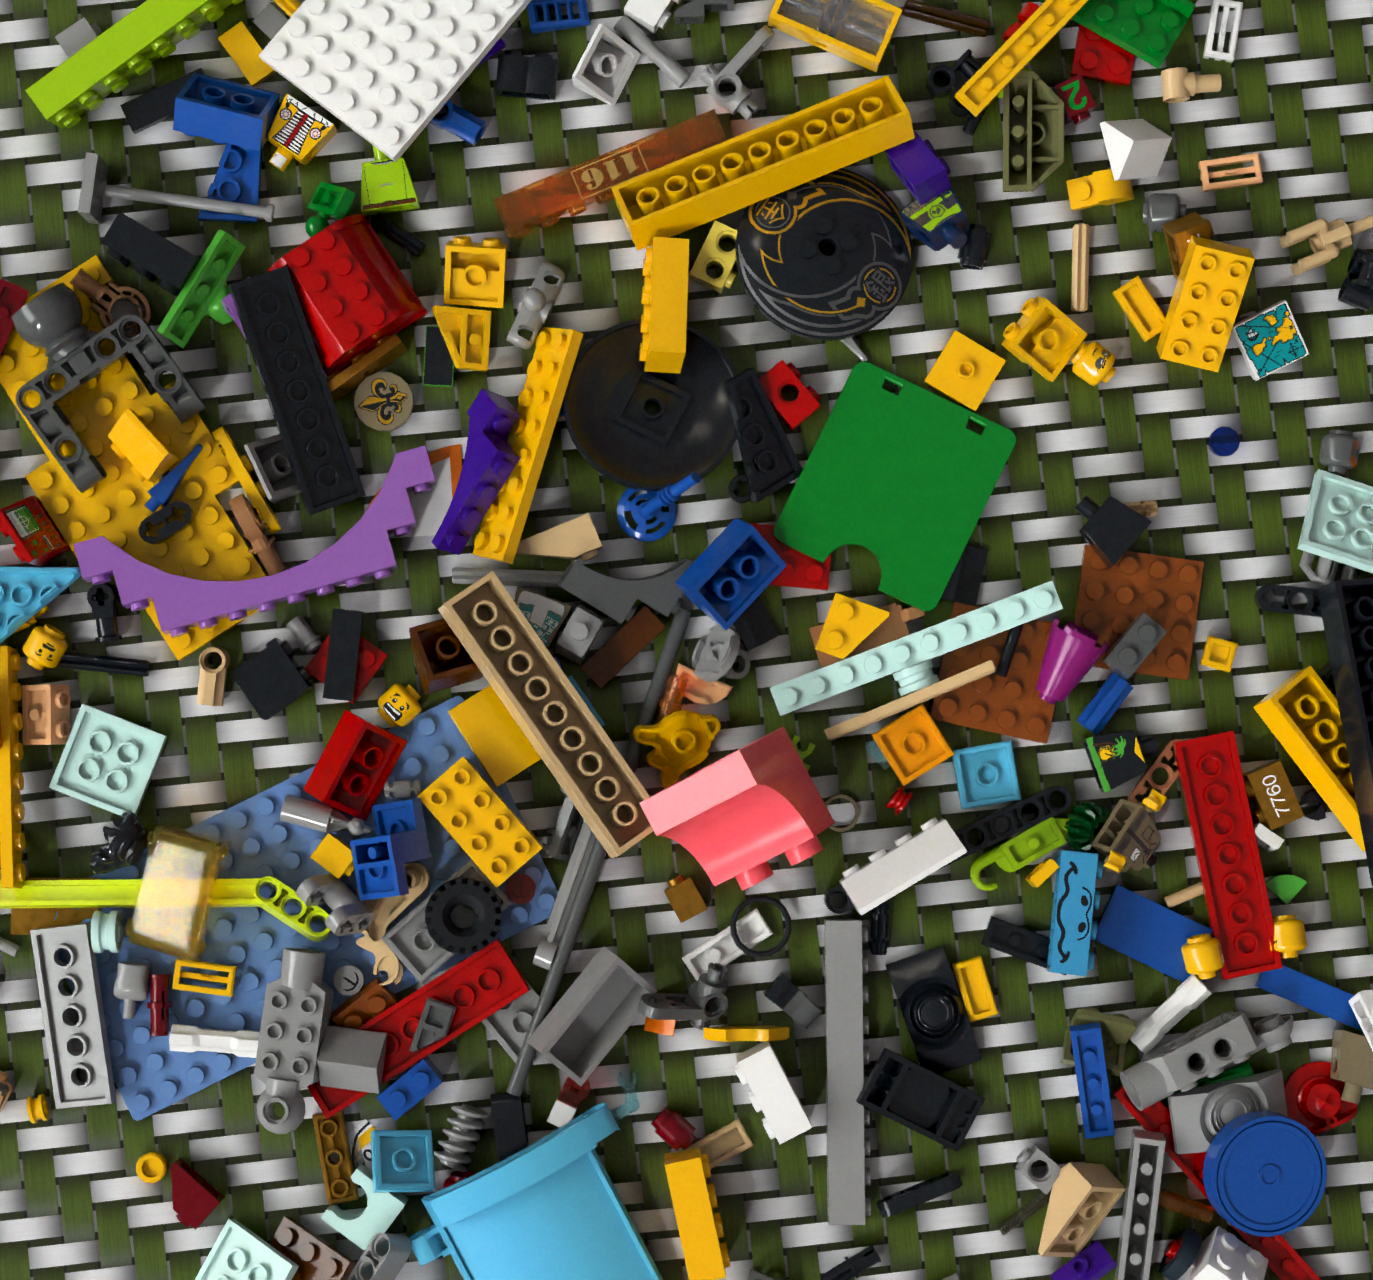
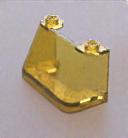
M161 824L157 825L155 830L150 829L147 836V847L150 849L133 918L128 919L125 927V936H129V943L194 962L203 958L206 943H203V940L200 938L206 936L207 933L205 927L218 873L222 870L223 866L217 864V862H222L223 856L228 855L230 840Z

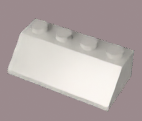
M933 817L920 825L921 832L914 836L910 832L894 841L896 847L887 852L882 848L868 857L870 862L860 868L858 864H855L842 872L844 878L839 881L861 916L967 853V850L946 819L942 818L938 821L936 817Z

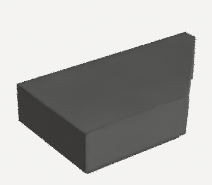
M427 997L409 1051L415 1052L448 1036L457 1006Z

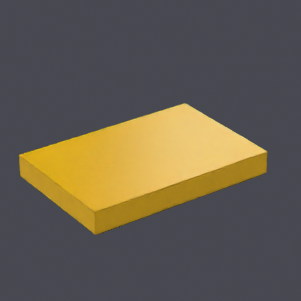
M491 685L448 711L451 719L496 788L541 759Z

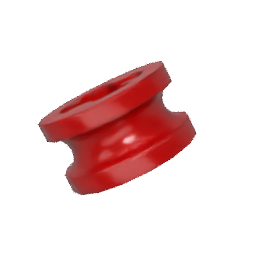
M902 785L897 788L885 805L888 809L893 808L896 815H899L913 795L911 792L906 793Z

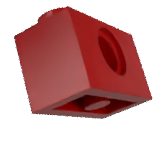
M781 360L759 380L774 411L787 427L793 431L820 409L821 405L818 401L821 398L810 385L805 387L799 380L802 375L791 362L786 365ZM783 388H795L798 397L794 401L784 400L781 396Z

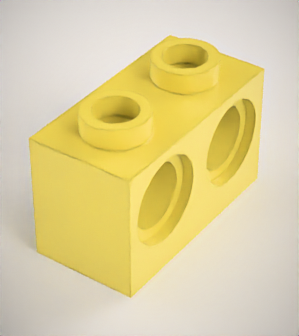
M716 220L714 221L689 273V279L721 294L724 287L730 289L737 275V272L733 271L736 264L735 248L732 251L725 252L719 247V242L725 238L736 242L737 230ZM711 265H718L722 268L723 274L716 279L710 278L706 273L707 268Z

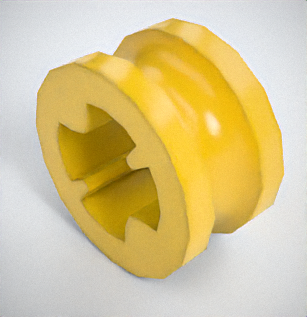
M39 1094L37 1099H34L32 1096L27 1097L26 1106L31 1123H37L38 1119L43 1121L49 1120V1106L45 1095Z

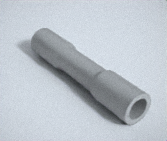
M626 15L616 23L614 29L632 46L637 47L660 68V71L679 88L689 80L691 74L673 57L668 56L650 40L645 32Z

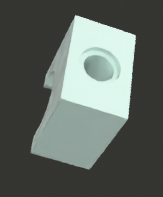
M361 1163L350 1178L365 1190L368 1198L366 1209L354 1214L343 1211L337 1204H330L321 1216V1219L365 1251L376 1234L387 1231L409 1198L401 1192L373 1193L372 1171Z

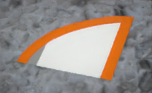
M461 444L443 447L428 453L436 485H432L430 491L415 495L413 491L407 492L417 527L411 528L412 533L395 537L394 533L389 534V538L436 535L450 507L462 471ZM379 490V491L377 492V494L374 496V498L372 499L370 505L372 504V502L374 501V499L376 498V496L379 494L380 490Z

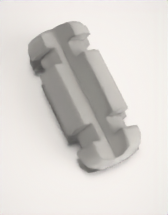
M411 780L394 781L393 784L386 782L384 785L385 797H411L412 794L418 796L421 793V783L419 780H415V782H411Z

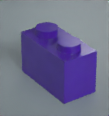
M914 132L915 139L885 151L892 170L918 203L922 205L951 187L948 174L951 171L942 157L938 159L935 156L936 152L928 139L923 141L917 132Z

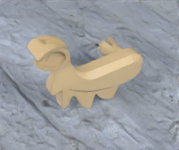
M412 862L404 865L409 894L362 900L375 916L372 923L361 932L364 936L357 939L356 944L374 954V975L378 974L381 970L388 973L387 981L379 984L382 986L393 982L397 985L403 979L404 966L381 937L388 932L390 925L428 888L431 879L430 873L421 863ZM356 888L357 897L359 898L358 888Z

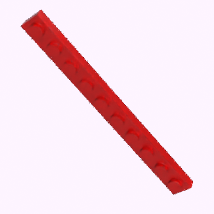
M1123 1085L1119 1086L1112 1094L1146 1131L1164 1134L1166 1154L1208 1199L1203 1182V1166L1207 1152L1175 1153L1170 1111L1161 1101L1140 1111L1128 1097ZM1230 1224L1252 1249L1259 1251L1268 1259L1267 1266L1280 1280H1321L1281 1235L1269 1237L1255 1236L1245 1233Z

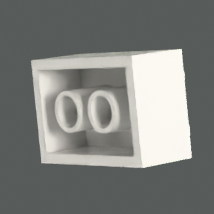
M762 1042L736 1056L738 1064L734 1065L735 1072L742 1085L749 1084L752 1090L748 1092L749 1099L756 1112L763 1111L765 1118L762 1119L763 1126L771 1140L776 1138L779 1144H782L812 1128L810 1119L770 1042Z

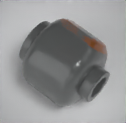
M1330 430L1329 434L1322 437L1319 463L1328 467V472L1346 474V469H1352L1357 466L1360 441L1353 437L1354 432Z

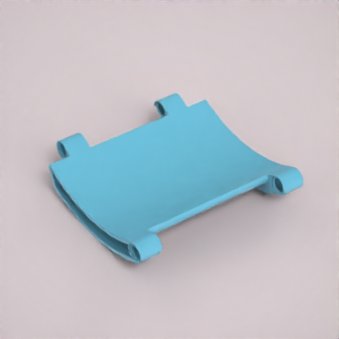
M605 1102L598 1104L506 1159L453 1185L424 1196L421 1200L434 1225L418 1231L409 1238L412 1250L421 1267L441 1255L445 1257L450 1254L464 1280H663L594 1149L597 1147L598 1142L616 1130H620L608 1105Z

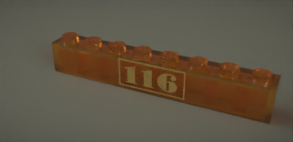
M713 109L493 199L508 238L512 236L515 239L522 238L532 232L531 228L541 224L543 227H549L559 222L558 217L568 213L570 216H575L586 211V206L597 202L598 205H602L612 201L614 195L611 187L727 141L716 111Z

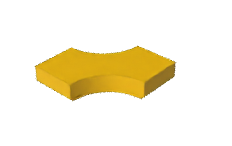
M770 1025L704 1028V1038L706 1040L722 1042L787 1040L789 1038V1027Z

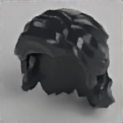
M132 811L124 812L119 820L113 821L116 827H120V831L114 827H103L104 837L109 843L101 846L99 853L93 854L90 858V867L94 874H105L122 867L131 866L138 862L145 854L148 843L147 830L144 828V824H141V819L136 817Z

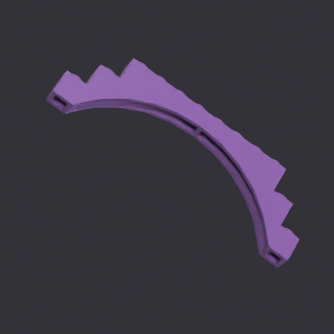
M425 445L396 453L379 494L362 518L334 545L303 564L275 575L249 580L202 581L169 574L136 560L104 536L73 545L82 578L87 583L92 582L93 585L109 582L110 576L114 575L122 606L126 609L131 608L132 611H139L150 607L149 602L153 601L161 631L165 635L170 634L171 638L188 634V628L200 626V629L214 627L218 625L217 620L229 617L230 621L247 617L248 611L258 609L259 613L276 609V603L288 601V604L302 602L306 600L305 595L317 592L318 596L327 595L335 592L334 587L346 584V587L350 588L363 584L364 578L375 576L376 579H383L392 576V570H396L398 567L389 534L394 533L395 537H400L412 533L411 528L417 527L407 492L413 491L415 495L431 490L432 485H436Z

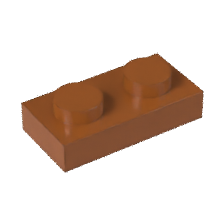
M376 977L358 993L332 1011L331 1019L340 1027L357 1029L396 1004V995L386 985H379L382 981Z

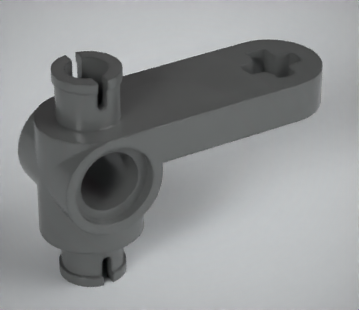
M709 963L707 973L700 974L699 979L689 988L688 994H643L638 1010L644 1016L656 1020H691L690 1024L693 1027L703 1030V1028L710 1026L711 1020L719 1018L727 1010L728 998L725 994L728 982L724 977L728 969L719 963Z

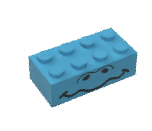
M1059 850L1057 864L1060 867L1056 870L1047 971L1087 976V970H1093L1094 952L1089 951L1090 939L1096 940L1097 922L1092 921L1093 909H1099L1100 891H1095L1096 879L1102 878L1103 861L1098 860V854Z

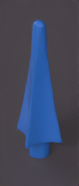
M201 444L196 445L170 473L147 491L151 498L144 506L154 513L161 504L164 507L169 504L184 475L202 451L203 446Z

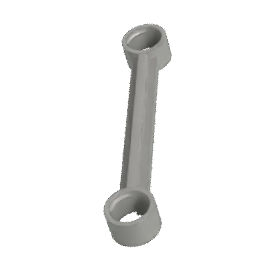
M583 820L543 936L533 959V965L547 970L550 969L596 836L585 820Z

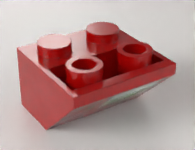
M32 495L0 509V531L5 537L10 536L16 545L13 547V550L21 562L27 561L28 564L43 567L70 549L38 497Z

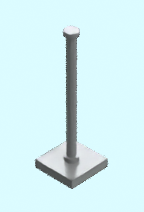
M86 152L78 213L88 223H101L103 201L106 197L265 218L266 222H273L274 204L259 206L107 185L108 165L99 154Z

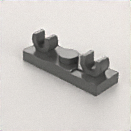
M568 796L559 809L556 829H546L547 833L553 835L551 844L542 843L544 846L542 849L547 850V855L569 862L584 819Z

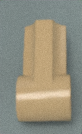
M209 647L200 654V675L196 704L209 706L224 705L227 669L231 660L228 651L222 647ZM212 652H217L222 658L221 665L217 669L212 668L208 663V657Z

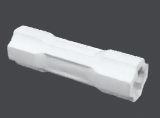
M1197 975L1189 976L1165 1002L1137 1024L1130 1040L1140 1051L1146 1054L1162 1040L1163 1036L1173 1026L1212 994L1210 989L1199 980Z
M172 1024L169 1047L170 1051L191 1053L209 1051L232 1053L239 1057L256 1058L260 1031H223L201 1029L193 1025Z

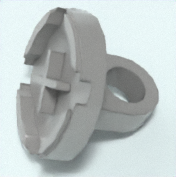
M719 625L710 628L709 630L712 632L708 636L703 635L700 638L693 652L692 667L695 669V676L707 682L717 681L722 676L729 679L745 677L750 669V659L748 654L739 648L740 636L738 632L732 627L724 630ZM737 658L738 668L734 671L732 665Z

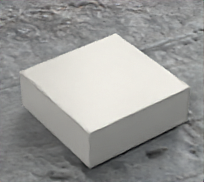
M1261 823L1253 825L1257 845L1267 852L1280 848L1284 839Z

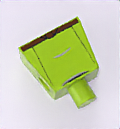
M373 146L375 161L362 163L361 211L364 216H373L378 212L386 214L421 208L404 157H400L397 162H394Z

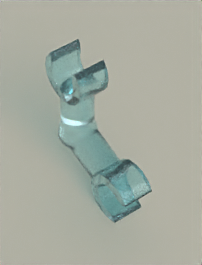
M635 1070L632 1072V1083H625L621 1072L618 1075V1082L624 1089L626 1102L614 1110L610 1109L617 1124L619 1120L639 1109L635 1088L638 1075Z

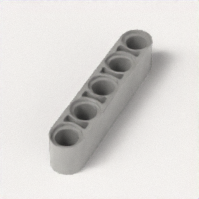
M376 1234L347 1280H395L411 1254L410 1239L406 1235Z

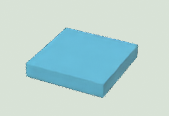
M1011 740L952 750L954 752L952 758L962 810L1021 800Z
M373 1130L371 1132L373 1193L433 1192L435 1190L432 1130Z

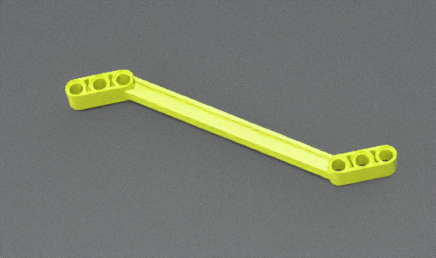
M271 876L245 879L22 881V889L1 888L0 880V909L261 907L311 941L321 942L331 932L328 927L322 932H315L310 928V923L315 919L326 922L329 914L317 905L306 906L296 895V891ZM270 886L275 889L276 895L271 899H265L260 895V889ZM289 903H296L300 906L301 912L298 915L291 916L285 912L284 907Z

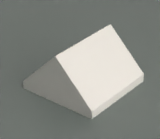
M599 23L572 75L573 86L611 106H615L641 53L606 26Z
M1144 119L1104 121L1100 123L1114 181L1153 178L1158 175L1172 137Z

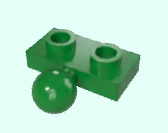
M320 181L307 208L317 213V215L310 217L306 222L305 229L307 234L313 237L328 227L329 217L338 220L343 219L351 211L356 194L347 188Z

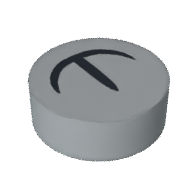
M344 965L336 971L333 982L339 993L350 996L362 989L365 977L359 967Z

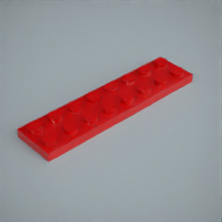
M1231 730L1173 742L1212 936L1219 940L1224 958V966L1219 969L1221 979L1226 980L1283 968L1280 952L1274 949L1275 928L1234 731Z
M498 938L357 1029L388 1033L382 1084H384L531 989ZM427 997L457 1006L448 1036L415 1052L409 1051ZM320 1081L307 1086L326 1119H329L369 1093L320 1086Z

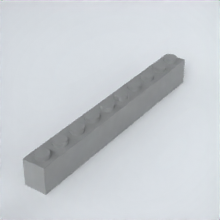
M824 919L827 1220L829 1225H865V1216H871L870 1198H865V1186H870L871 1184L870 1168H865V1156H870V1137H864V1125H870V1109L856 1102L868 1077H864V1065H869V1046H863V1034H869L868 1016H863V1004H868V986H863V974H868V956H862V944L868 943L867 925H862L861 919Z

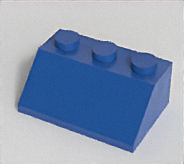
M194 72L175 97L173 130L183 132L191 137L200 136L212 139L213 142L219 144L228 143L240 146L246 151H261L268 140L267 136L275 118L280 94Z
M735 518L677 579L675 584L699 609L721 628L727 630L782 572L787 564L753 525Z

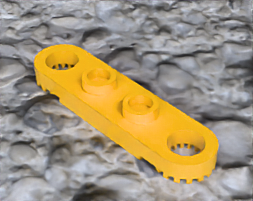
M223 426L217 428L212 432L215 440L218 442L217 444L221 445L220 449L225 454V458L252 505L257 509L259 517L263 520L262 522L266 523L265 527L271 535L275 534L282 527L265 498L267 495L260 480L256 482L251 474L254 467L246 454L241 456Z

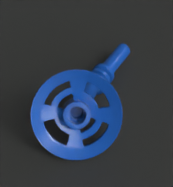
M692 472L677 483H670L659 491H647L646 494H640L632 502L628 500L629 497L640 490L628 488L622 494L617 506V518L623 531L631 538L643 542L655 541L665 536L673 527L676 519L675 501L681 497L682 493L701 481L700 475L697 472ZM647 498V502H643L639 506L636 505L639 500ZM668 506L669 512H661V507ZM624 511H632V517L638 523L635 530L628 525ZM654 516L658 518L654 523L646 525V521L652 520ZM661 521L665 523L660 530L646 534V529L655 528Z

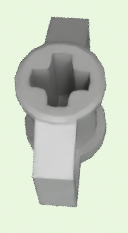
M1303 551L1299 566L1310 581L1325 586L1335 580L1339 562L1319 556L1315 572H1313L1311 566L1315 554ZM1344 564L1339 580L1352 579L1355 568Z

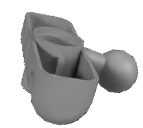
M545 260L543 261L531 288H527L517 309L519 313L506 338L507 342L522 349H529L533 346L543 324L546 323L553 309L555 299L565 280V273L562 269ZM546 276H553L559 280L554 287L546 283L544 278ZM521 329L533 332L529 341L518 335Z

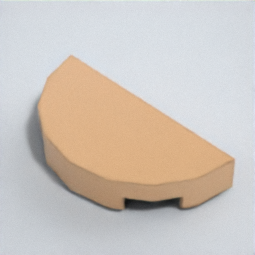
M678 663L676 672L678 687L683 695L694 703L703 705L717 703L727 697L733 688L719 680L713 682L704 681L695 676V670Z

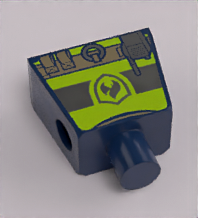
M951 187L922 205L917 200H914L899 210L902 221L908 228L909 233L934 251H940L949 244L952 248L959 249L967 241L965 233L971 227Z

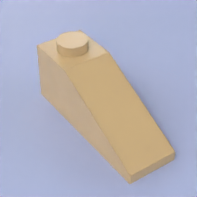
M587 513L521 540L516 555L578 559L581 557L584 562L599 556L598 550L602 549L603 546L591 517Z

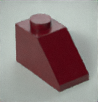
M181 1157L171 1165L173 1210L178 1213L176 1217L184 1226L188 1228L192 1226L196 1230L225 1197Z

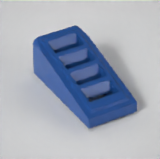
M532 0L527 5L531 34L590 25L586 0ZM573 4H578L580 14L578 19H574ZM560 6L567 7L568 19L562 20ZM549 8H555L556 20H550ZM543 9L544 21L539 22L537 10Z

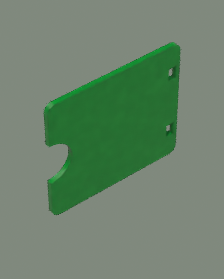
M859 362L853 367L775 524L774 537L778 542L823 564L827 557L840 547L846 545L865 547L875 555L880 564L881 581L878 587L879 591L923 612L932 611L938 605L1016 444V436L1010 429L869 362ZM885 380L902 387L898 396L882 388ZM968 419L986 427L982 435L965 428Z

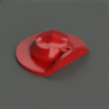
M1313 1061L1301 1065L1290 1074L1284 1084L1288 1117L1305 1126L1313 1135L1342 1125L1353 1119L1357 1114V1104L1341 1100L1345 1082L1331 1079V1063L1324 1061Z

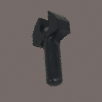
M1316 789L1305 792L1299 801V805L1309 803L1310 801L1320 804L1316 806L1315 811L1305 813L1304 817L1316 821L1326 818L1325 811L1328 805L1317 793Z

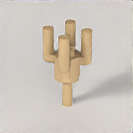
M1373 215L1348 225L1342 218L1329 223L1326 219L1321 218L1286 232L1285 236L1279 238L1283 249L1309 239L1311 249L1314 254L1304 257L1291 265L1293 275L1297 276L1338 257L1340 250L1352 246L1351 236L1373 227Z

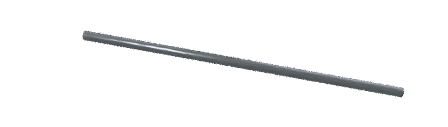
M679 608L674 615L636 726L652 725L689 621L690 611ZM632 734L624 760L633 773H635L645 744L636 742ZM597 838L593 844L506 1090L507 1093L515 1096H521L537 1051L526 1041L551 1011L607 853Z

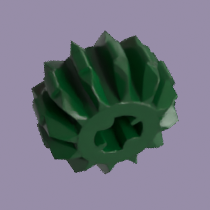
M1082 802L1080 806H1074L1073 814L1067 815L1069 822L1064 826L1068 830L1065 839L1070 842V847L1080 852L1096 854L1097 850L1091 844L1110 816L1108 809L1091 802Z

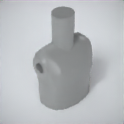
M118 962L113 994L115 997L124 1000L122 1018L134 1019L136 1001H144L148 998L149 964Z

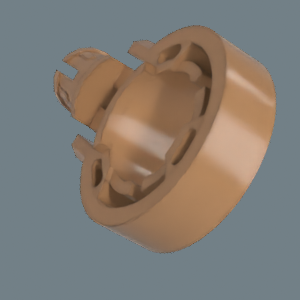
M82 268L71 280V285L73 284L92 299L93 304L89 309L98 315V320L103 329H106L115 322L111 316V308L114 302L128 300L135 307L139 305V302L133 296L142 304L144 309L143 319L149 323L151 317L150 305L140 291L131 287H119L111 280L106 286L102 285L83 271ZM104 295L105 297H107L110 300V303L105 301L102 298V296ZM142 308L137 310L139 317H142ZM137 322L126 326L125 331L132 328L134 330L133 332L126 333L129 338L140 334L141 328L137 327Z
M240 494L229 500L230 507L244 532V537L252 544V547L248 549L249 553L259 556L269 576L285 569V565L273 546L276 539L275 536L268 538L264 531L266 530L264 523L260 522L245 495Z

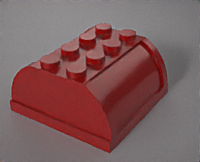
M363 213L351 215L332 223L282 256L267 271L269 272L284 266L288 267L322 369L327 377L335 371H343L349 367L357 355L361 353L367 354L373 350L381 338L399 334L429 314Z

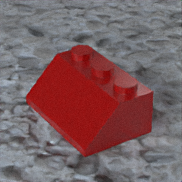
M345 710L303 790L325 804L366 821L372 806L381 793L407 741L371 721Z

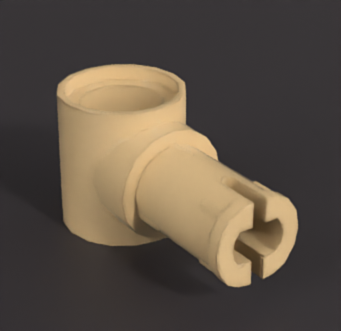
M1184 67L1169 68L1161 71L1164 103L1184 102L1196 93L1219 92L1222 87L1220 74L1195 75L1193 72L1188 73V69Z

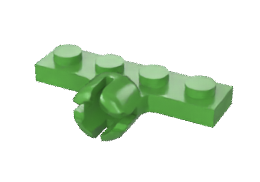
M219 229L156 332L184 349L205 315H208L220 324L232 322L233 319L223 309L222 299L230 293L226 283L227 277L246 246L226 231Z

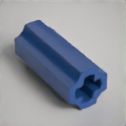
M1112 672L1076 721L1088 731L1098 735L1132 691L1133 687L1122 677Z

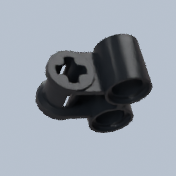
M968 49L952 68L942 64L935 66L929 73L926 83L927 90L936 98L950 95V111L957 117H966L971 112L965 107L960 106L954 96L983 64L973 57L972 51ZM938 75L944 76L949 84L946 87H938L934 83L933 78Z
M1357 248L1349 262L1348 275L1339 291L1338 301L1367 311L1373 302V253Z

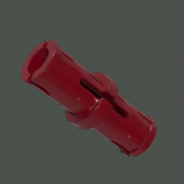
M150 974V1001L147 1002V1008L150 1009V1036L169 1035V1008H172V1001H169L170 974Z

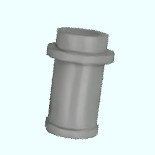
M303 615L295 617L286 625L301 644V651L311 654L321 647V636L313 632Z

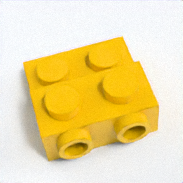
M454 236L453 241H448L445 249L444 304L503 308L508 245L501 244V239L484 238L483 243L471 242V237Z
M1030 298L1021 307L1020 312L1023 315L1018 322L1009 324L1004 330L1003 337L1005 339L1001 345L1021 362L1030 365L1047 381L1053 382L1088 334L1047 298Z

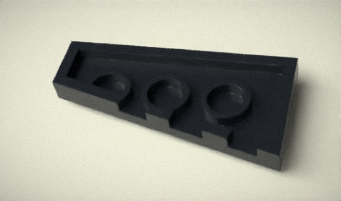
M747 368L724 383L751 500L758 503L798 478L803 469L754 368Z

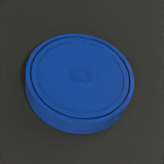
M1264 1110L1249 1112L1228 1122L1212 1140L1203 1166L1205 1192L1215 1211L1239 1230L1263 1237L1287 1233L1304 1223L1321 1201L1327 1179L1324 1152L1316 1137L1305 1126L1288 1116Z

